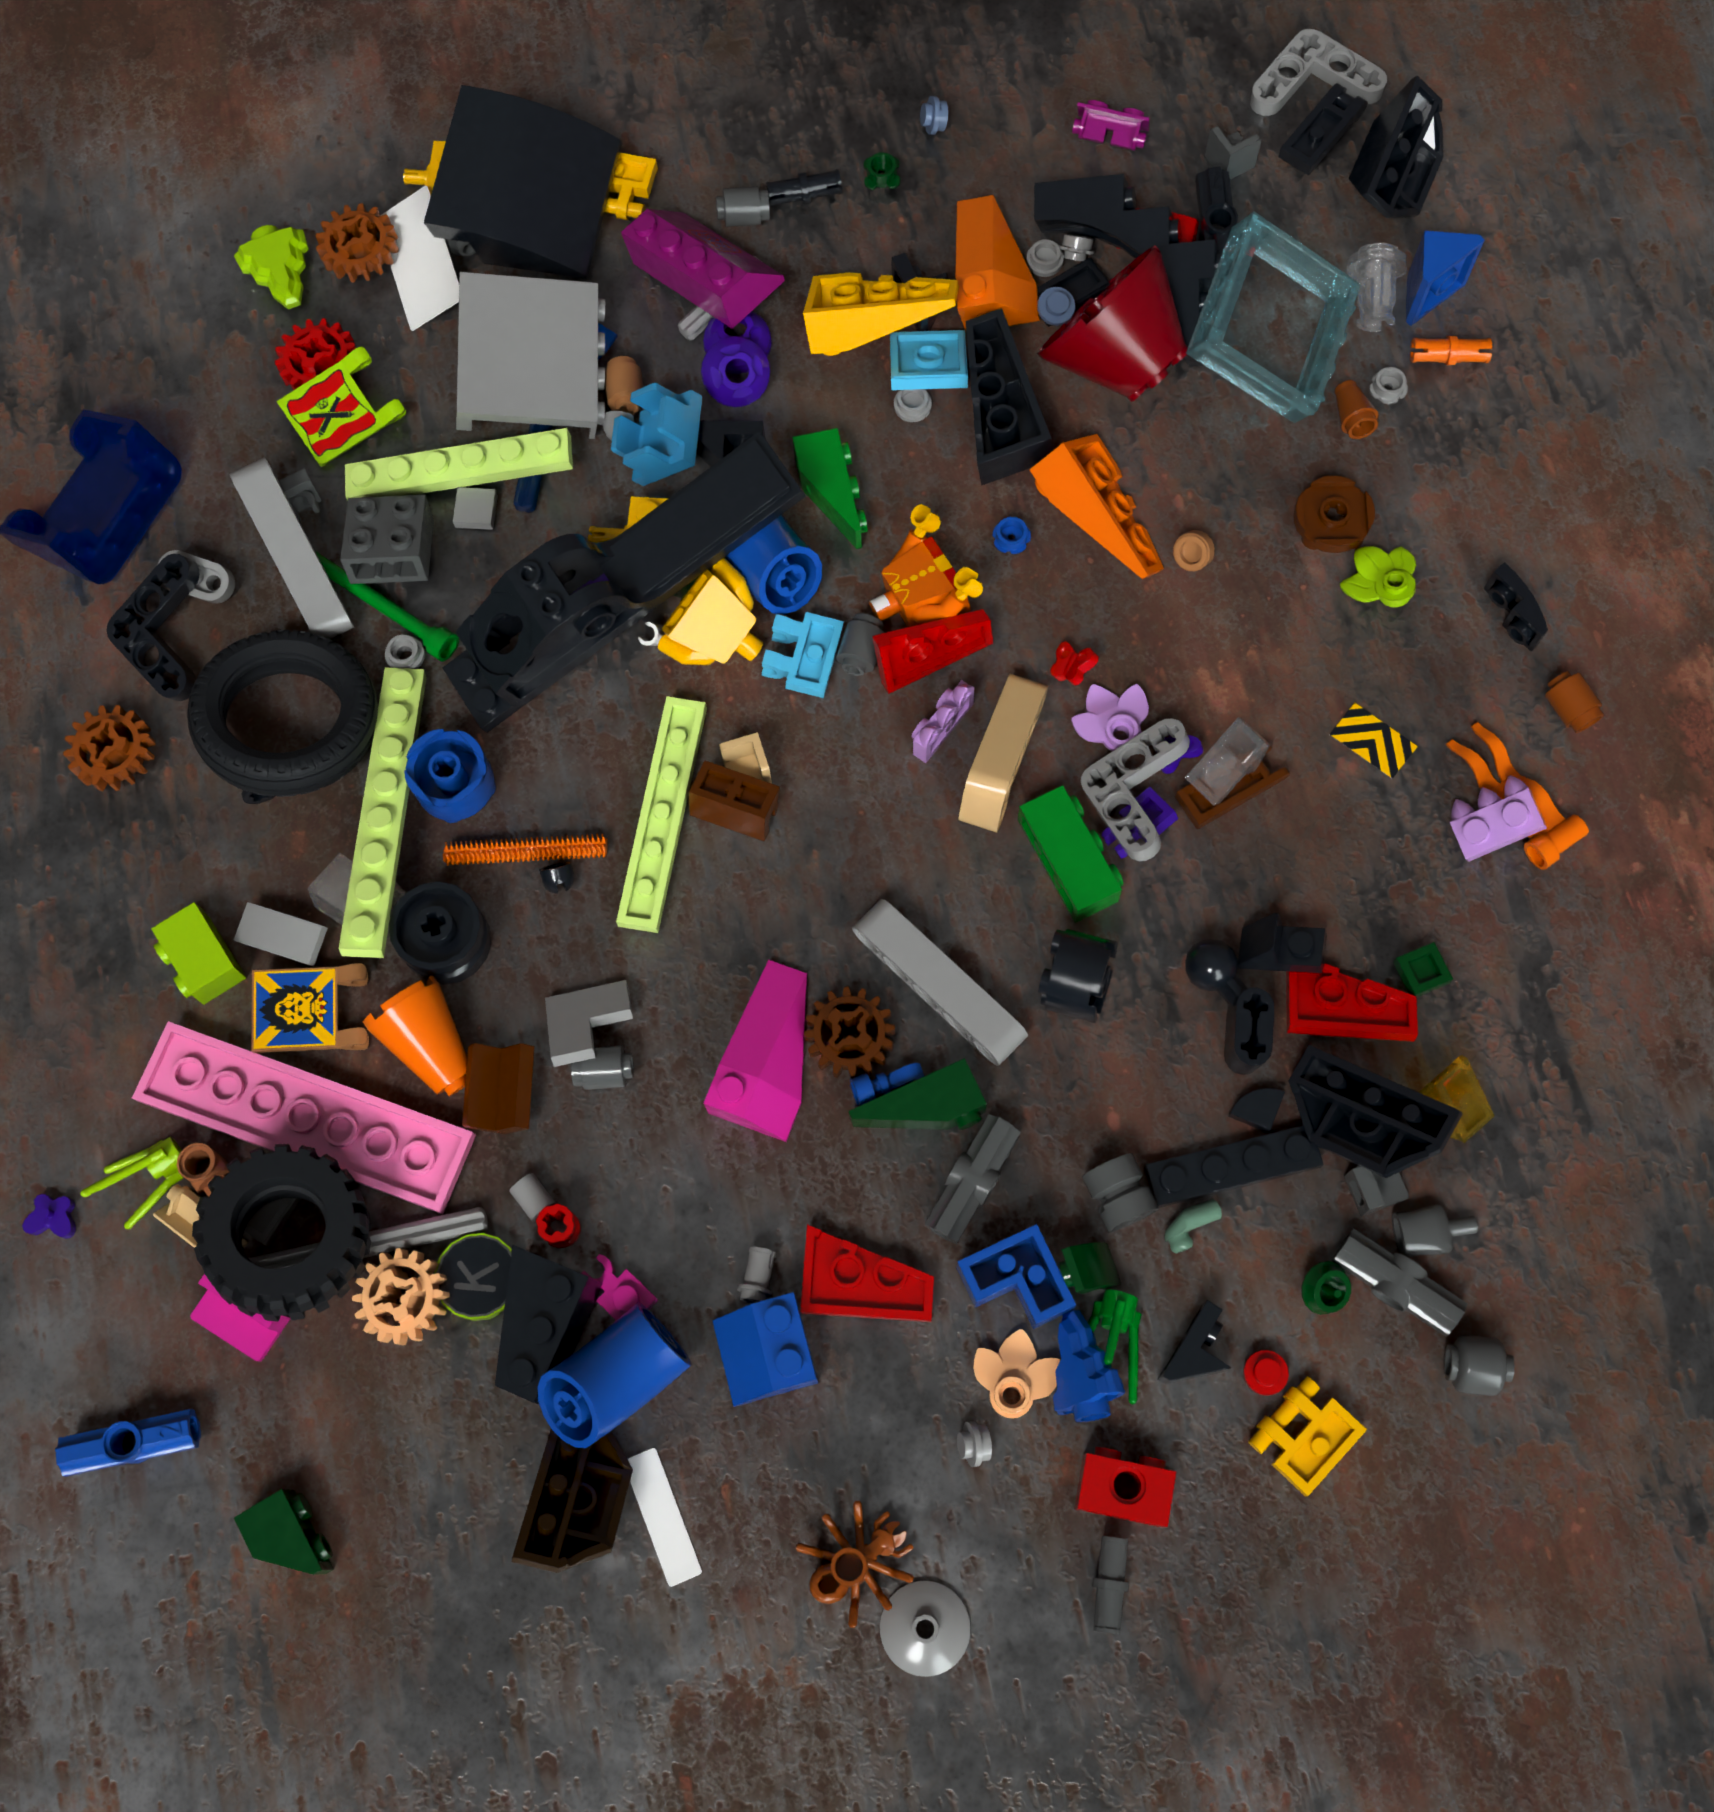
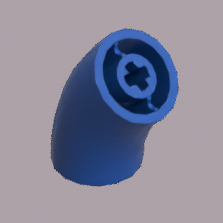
M780 515L724 557L745 577L751 595L763 607L774 614L785 615L803 607L817 592L822 579V563L818 554L799 537L783 515Z
M637 1302L593 1340L541 1376L537 1386L538 1402L549 1426L564 1442L575 1448H587L652 1400L686 1371L692 1363L684 1349L660 1320L643 1304Z

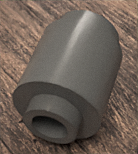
M758 186L723 188V196H716L717 219H724L725 227L761 225V221L770 220L768 190H759Z
M858 613L854 615L853 620L847 623L836 655V660L841 664V668L845 672L861 676L874 670L877 659L872 636L884 633L882 631L884 624L880 619L869 614Z
M623 1045L594 1047L596 1058L571 1063V1076L574 1087L583 1086L585 1090L626 1087L627 1078H634L632 1053H625Z

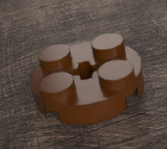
M1325 476L1313 481L1310 487L1305 489L1304 492L1302 491L1294 509V524L1297 532L1301 535L1304 546L1312 550L1318 549L1328 553H1342L1360 547L1375 519L1374 503L1367 491L1365 490L1363 494L1359 488L1354 486L1356 482L1342 476ZM1329 508H1336L1337 514H1343L1344 518H1340L1339 521H1332L1325 514H1328Z

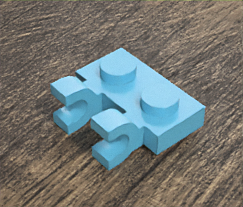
M806 612L803 622L776 614L772 626V641L784 644L797 642L793 658L766 649L762 661V676L774 679L786 677L785 689L824 698L843 631L844 621Z

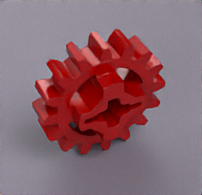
M322 318L319 325L314 326L311 319H307L306 328L301 329L295 324L292 326L294 335L283 334L281 336L285 346L275 348L279 359L275 360V365L285 385H291L292 389L295 390L341 361L357 347L350 332H344L340 323L336 322L330 327L326 318ZM331 343L336 344L340 348V350H337L335 345ZM295 366H298V368L301 372H303V374L295 370Z

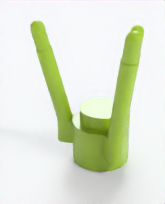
M171 1136L165 1140H160L147 1149L104 1167V1173L112 1174L84 1188L80 1194L82 1197H88L147 1167L156 1180L164 1176L166 1179L124 1223L125 1229H131L174 1184L184 1179L177 1169V1159L182 1149Z

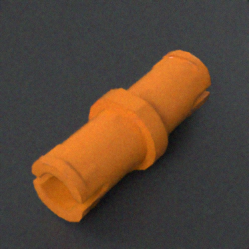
M1447 336L1446 339L1413 337L1410 348L1423 349V351L1410 352V362L1444 363V365H1455L1461 362L1489 363L1492 353L1479 352V349H1492V339H1458L1457 336Z

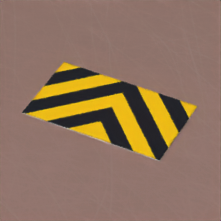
M1357 703L1352 705L1329 734L1392 779L1418 747Z

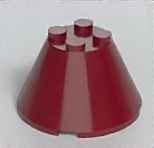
M1156 245L1147 249L1109 281L1110 284L1106 287L1107 289L1095 299L1091 297L1081 306L1071 319L1063 324L1041 346L1040 351L1037 353L1040 358L1127 397L1131 402L1137 399L1148 387L1152 389L1168 375L1166 369L1170 363L1172 366L1177 364L1190 352V349L1185 344L1162 254Z

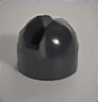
M560 862L539 869L542 883L549 892L558 894L557 885L562 883L565 891L572 887L574 872L571 862Z

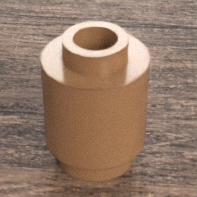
M618 356L611 359L605 369L607 404L611 411H623L634 415L642 408L632 403L630 397L632 392L644 387L642 371L633 358Z

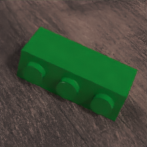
M1062 785L1019 806L1018 822L1076 923L1117 903L1124 882L1117 867L1114 864L1108 865L1101 852L1104 851V847L1097 832L1094 829L1088 830L1082 819L1084 811L1075 795L1069 796Z

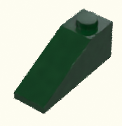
M964 1058L848 1112L853 1127L948 1130L958 1126L959 1130H964L982 1120L981 1114L986 1112L987 1103Z

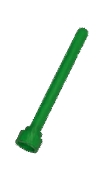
M315 551L331 580L422 639L428 654L444 662L456 651L459 644L457 634L444 626L430 627L367 584H350L343 568Z

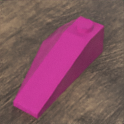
M771 960L767 961L719 1063L703 1103L708 1114L787 1142L802 1104L807 973Z

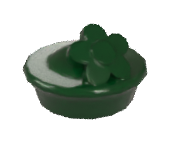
M1331 1261L1319 1262L1311 1267L1301 1285V1296L1305 1306L1311 1312L1320 1315L1339 1311L1347 1304L1351 1295V1283L1345 1270L1339 1264Z

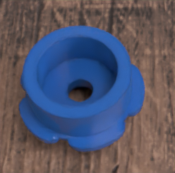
M1007 517L1001 520L995 526L992 534L995 538V547L1002 553L1019 554L1026 549V543H1029L1031 540L1029 528L1023 520L1017 517ZM1014 535L1015 538L1013 540H1010L1008 536Z

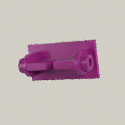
M1088 100L1087 104L1078 102V116L1082 117V119L1075 118L1072 133L1077 134L1078 139L1103 144L1106 131L1109 130L1113 131L1111 146L1135 151L1136 147L1144 148L1147 134L1141 133V130L1149 132L1150 118L1144 117L1142 111L1134 108H1123L1122 112L1108 109L1109 106L1106 103L1097 100Z

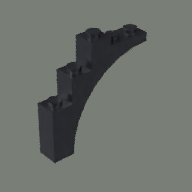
M1124 174L1035 183L1034 220L1042 233H1072L1096 238L1124 250L1135 259L1153 245L1158 247L1162 254L1185 344L1190 349V352L1184 358L1189 367L1204 366V353H1210L1211 350L1210 330L1204 329V315H1210L1211 313L1209 291L1220 290V277L1226 276L1225 252H1219L1215 239L1180 243L1179 219L1174 220L1169 206L1135 210V188L1129 187Z

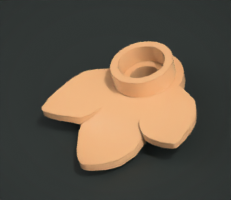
M1019 1329L1005 1339L998 1353L986 1348H978L974 1358L973 1369L977 1381L990 1391L989 1398L993 1409L1002 1417L1014 1419L1026 1414L1031 1408L1033 1400L1051 1395L1057 1386L1055 1371L1060 1359L1043 1358L1037 1360V1354L1031 1339L1023 1329ZM1007 1388H1014L1019 1392L1020 1399L1016 1404L1011 1405L1004 1401L1003 1392Z

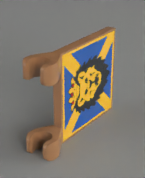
M354 963L339 967L252 970V1053L328 1049L366 1050L369 1046V1036L366 1029L357 1027L338 1031V985L366 986L368 984L366 966L362 963Z

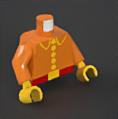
M919 504L913 509L910 517L916 529L909 531L897 554L881 572L886 593L869 601L876 618L883 621L899 613L907 627L966 613L971 610L968 596L976 598L983 592L982 583L976 580L978 578L977 572L968 567H963L956 573L933 537L927 538L925 536L927 532L933 533L937 531L941 522L939 516L932 513L929 507Z

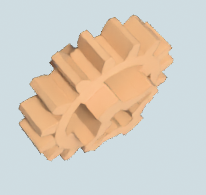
M396 1248L393 1258L391 1254L382 1252L379 1254V1266L372 1263L365 1265L366 1270L370 1274L368 1278H357L355 1281L359 1286L363 1287V1291L361 1294L352 1296V1301L362 1303L363 1308L354 1315L356 1319L369 1320L363 1330L369 1334L378 1332L377 1341L389 1343L393 1338L394 1344L406 1345L408 1336L411 1340L421 1341L423 1340L422 1328L432 1331L437 1329L435 1322L432 1320L434 1315H446L447 1311L439 1306V1301L449 1298L450 1293L440 1290L439 1285L444 1283L447 1277L440 1273L433 1274L438 1263L431 1259L424 1261V1253L413 1250L409 1255L408 1250ZM402 1268H411L420 1277L409 1278L407 1273L402 1271ZM401 1289L407 1290L405 1291L406 1293L402 1295ZM399 1298H400L401 1305H400V1304H396V1302H397L396 1300L399 1299ZM393 1315L394 1320L398 1321L400 1326L390 1325L382 1317Z

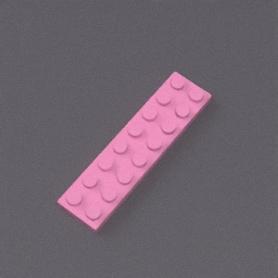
M169 1021L132 1096V1099L273 1152H275V1144H289L291 1150L295 1152L299 1151L301 1145L315 1148L319 1157L328 1154L336 1159L339 1167L342 1170L347 1169L356 1183L443 1214L476 1137V1134L472 1131L260 1054L252 1053L249 1050Z

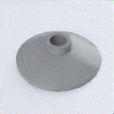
M916 1581L897 1590L889 1599L892 1609L889 1611L883 1609L880 1620V1637L887 1655L900 1669L916 1676H935L948 1671L962 1658L970 1639V1619L962 1600L950 1588L933 1581ZM926 1619L933 1623L934 1632L932 1636L922 1638L917 1634L916 1626L919 1621Z

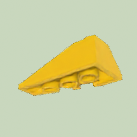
M851 272L813 276L803 311L811 354L837 355L956 306L959 289L958 280L915 277L906 283H896L893 275H881L878 278L879 281L862 280L861 273Z

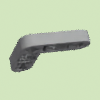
M1305 29L1300 31L1255 82L1251 92L1250 106L1255 113L1262 116L1276 114L1311 73L1331 86L1338 83L1347 89L1346 93L1354 98L1360 96L1368 101V104H1373L1379 101L1384 93L1387 75L1380 67L1324 33L1315 29ZM1311 46V48L1305 53L1303 59L1301 57L1302 49H1307ZM1340 61L1345 63L1348 69L1338 72L1333 70L1329 64ZM1284 67H1290L1298 75L1291 78L1285 77L1280 74L1279 70ZM1370 82L1373 83L1369 87L1364 86L1369 84ZM1273 86L1276 88L1274 97L1269 96L1266 99L1262 98L1266 97L1272 91Z
M1170 718L1157 722L1090 765L1081 776V785L1088 799L1126 854L1136 861H1147L1153 858L1161 848V839L1154 824L1129 790L1187 752L1190 739L1183 724L1176 719ZM1170 735L1176 740L1169 744L1163 738ZM1150 745H1153L1154 750L1157 751V754L1154 756L1149 749ZM1135 754L1145 756V761L1140 767L1135 769L1125 767V763L1130 756ZM1116 767H1118L1122 775L1120 778L1113 771ZM1102 779L1107 785L1100 788L1095 782ZM1128 804L1131 806V810L1126 817L1122 819L1110 817L1112 809L1117 805ZM1135 826L1142 837L1147 840L1141 846L1135 841L1130 832Z

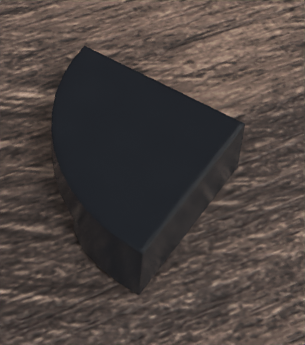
M1272 1088L1252 1091L1235 1104L1228 1117L1269 1133L1285 1091Z

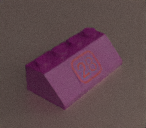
M646 209L621 231L634 265L731 329L785 281L782 274L684 212Z

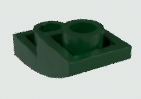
M1086 1243L1061 1249L1065 1259L1059 1262L1063 1279L1068 1288L1075 1287L1076 1293L1085 1294L1099 1288L1108 1290L1122 1285L1107 1243Z

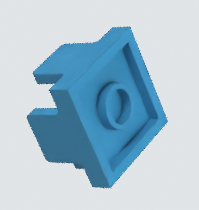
M658 383L649 384L632 392L630 401L645 410L640 412L638 424L622 415L614 419L611 443L612 452L623 457V464L633 469L632 481L645 486L695 466L702 395L693 390H688L682 394H675Z

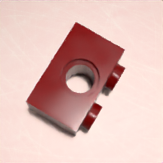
M1095 1447L1094 1454L1086 1453L1083 1455L1074 1509L1162 1528L1168 1527L1176 1471L1165 1469V1460L1139 1456L1138 1463L1121 1460V1451L1103 1447ZM1120 1473L1132 1475L1137 1482V1492L1131 1499L1119 1497L1114 1490V1480Z

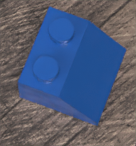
M794 1292L752 1303L712 1320L734 1407L819 1383Z

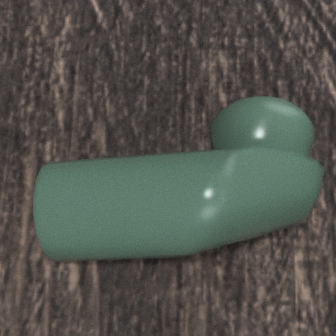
M1210 1199L1182 1210L1165 1230V1242H1169L1173 1253L1179 1254L1193 1247V1240L1188 1234L1190 1231L1221 1218L1222 1213L1218 1202Z

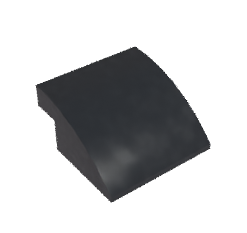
M461 85L424 224L436 238L469 242L484 264L587 279L622 142L617 137L586 121L546 105L498 91Z

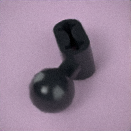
M1202 940L1194 944L1187 953L1185 960L1186 974L1190 982L1199 989L1217 991L1228 1003L1224 1047L1225 1062L1235 1073L1241 1075L1250 1074L1262 1066L1271 1056L1274 1001L1265 990L1257 987L1247 988L1236 975L1238 959L1232 947L1221 940ZM1246 1004L1250 1005V1010L1245 1009L1244 1006ZM1251 1012L1257 1013V1015L1253 1019L1251 1017ZM1246 1044L1248 1051L1241 1050V1047ZM1248 1052L1255 1054V1056L1250 1059Z

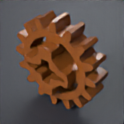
M363 203L358 205L356 211H351L349 205H344L343 214L339 215L337 212L332 211L330 213L333 221L331 223L328 221L320 223L324 232L316 233L315 237L319 244L316 246V250L326 270H333L338 279L348 274L351 282H355L358 275H363L364 279L369 281L371 277L370 272L375 271L382 275L384 272L381 265L383 263L389 265L394 263L390 253H397L399 250L396 244L398 236L388 215L381 216L377 207L374 206L367 212ZM377 232L380 234L379 242L376 237ZM335 244L338 249L337 254L335 253Z
M104 705L99 706V715L93 716L88 711L84 712L86 722L83 725L78 722L72 723L77 733L75 736H65L64 740L72 748L65 750L63 755L71 762L67 766L69 770L78 776V779L86 786L92 784L99 791H104L108 783L115 791H119L121 781L126 780L133 785L135 784L133 776L135 772L142 774L148 772L142 764L144 760H154L155 756L147 748L154 746L156 742L148 734L151 728L144 720H141L135 711L131 709L129 712H126L120 705H116L111 713ZM127 729L132 733L133 742L129 741L130 736L126 732ZM86 754L91 755L89 761L93 764L92 767L87 762Z

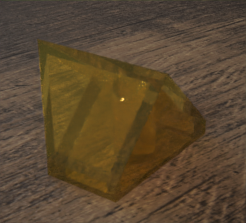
M1460 1055L1419 1091V1093L1456 1108L1463 1113L1450 1137L1463 1143L1469 1140L1494 1117L1467 1057Z

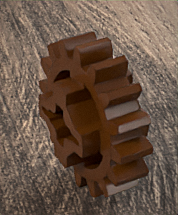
M844 987L843 997L839 998L832 991L827 992L829 1003L824 1005L816 1000L814 1008L818 1015L806 1016V1023L814 1028L804 1032L805 1041L815 1042L808 1048L810 1057L821 1055L818 1067L823 1070L832 1065L833 1076L836 1078L841 1075L842 1070H848L850 1078L855 1077L857 1069L861 1068L868 1076L871 1075V1063L873 1061L880 1065L886 1063L885 1056L881 1051H893L894 1043L886 1038L895 1034V1025L885 1024L891 1018L890 1009L879 1011L881 998L876 996L870 1002L867 1001L866 989L863 988L858 992L857 997L851 996L849 987ZM844 1008H856L855 1011H849V1012H841V1011H840L841 1009H844ZM873 1020L878 1028L876 1042L867 1034V1029L871 1026ZM824 1024L828 1026V1029L833 1034L828 1040L827 1046L822 1041ZM854 1027L857 1028L858 1037L856 1039L850 1035L843 1039V1028L849 1031ZM848 1054L860 1055V1057L853 1059L843 1058Z

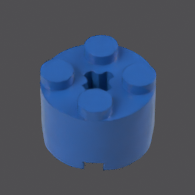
M436 729L419 737L410 747L406 756L408 760L406 771L404 770L405 780L420 805L430 815L447 823H457L479 812L494 794L496 785L493 769L481 746L470 734L460 730L456 732Z

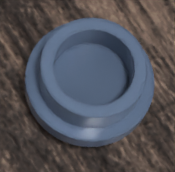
M930 96L927 103H923L921 106L920 124L926 128L928 135H935L937 131L943 132L946 129L948 105L946 101L939 100L937 96Z
M1051 287L1040 295L1037 302V311L1042 320L1047 324L1063 325L1073 316L1075 301L1071 293L1066 289Z

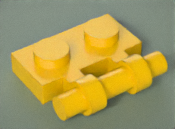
M626 153L619 154L610 192L619 193L618 199L608 198L604 212L616 214L618 219L629 220L630 217L637 218L645 211V204L635 203L633 199L634 196L649 199L658 170L656 159Z
M1308 1376L1297 1388L1293 1386L1289 1388L1283 1395L1285 1401L1271 1417L1265 1415L1256 1425L1259 1430L1248 1441L1260 1454L1272 1442L1275 1443L1282 1452L1271 1465L1305 1497L1312 1493L1367 1430L1334 1398H1330L1321 1409L1310 1400L1320 1390V1387ZM1300 1413L1309 1422L1293 1439L1284 1429Z

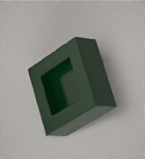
M1435 942L1399 956L1393 961L1408 993L1416 997L1450 984L1453 980Z

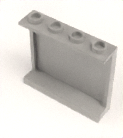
M460 272L456 430L472 431V420L584 427L589 428V439H595L597 425H603L605 416V402L598 401V390H604L605 367H598V356H604L605 333L598 332V322H604L605 299L598 298V283Z

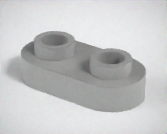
M179 550L165 553L158 562L159 564L167 555L174 553L187 557L197 564L200 573L199 581L188 594L190 596L210 603H222L233 594L235 588L234 576L228 568ZM178 567V568L175 570V572L177 573V575H178V572H179V570H180L181 567ZM220 578V587L214 590L213 582Z

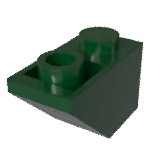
M281 1489L234 1517L254 1559L313 1575L327 1574L334 1570L329 1560L333 1556L330 1544L322 1533L316 1534L309 1520L313 1516L312 1508L302 1493L296 1494L295 1490Z

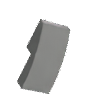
M247 902L233 941L314 967L328 928Z

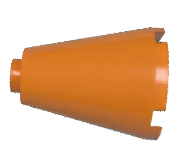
M434 976L428 978L426 986L420 980L381 1004L380 1007L384 1013L376 1020L371 1013L364 1019L363 1023L367 1030L437 1095L445 1091L450 1097L465 1087L467 1054L441 986Z

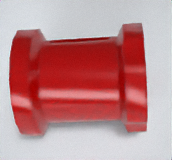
M564 1205L546 1206L537 1216L538 1234L553 1247L567 1248L572 1246L581 1234L579 1219ZM554 1220L558 1222L563 1221L567 1226L563 1233L554 1231L551 1227V1223Z

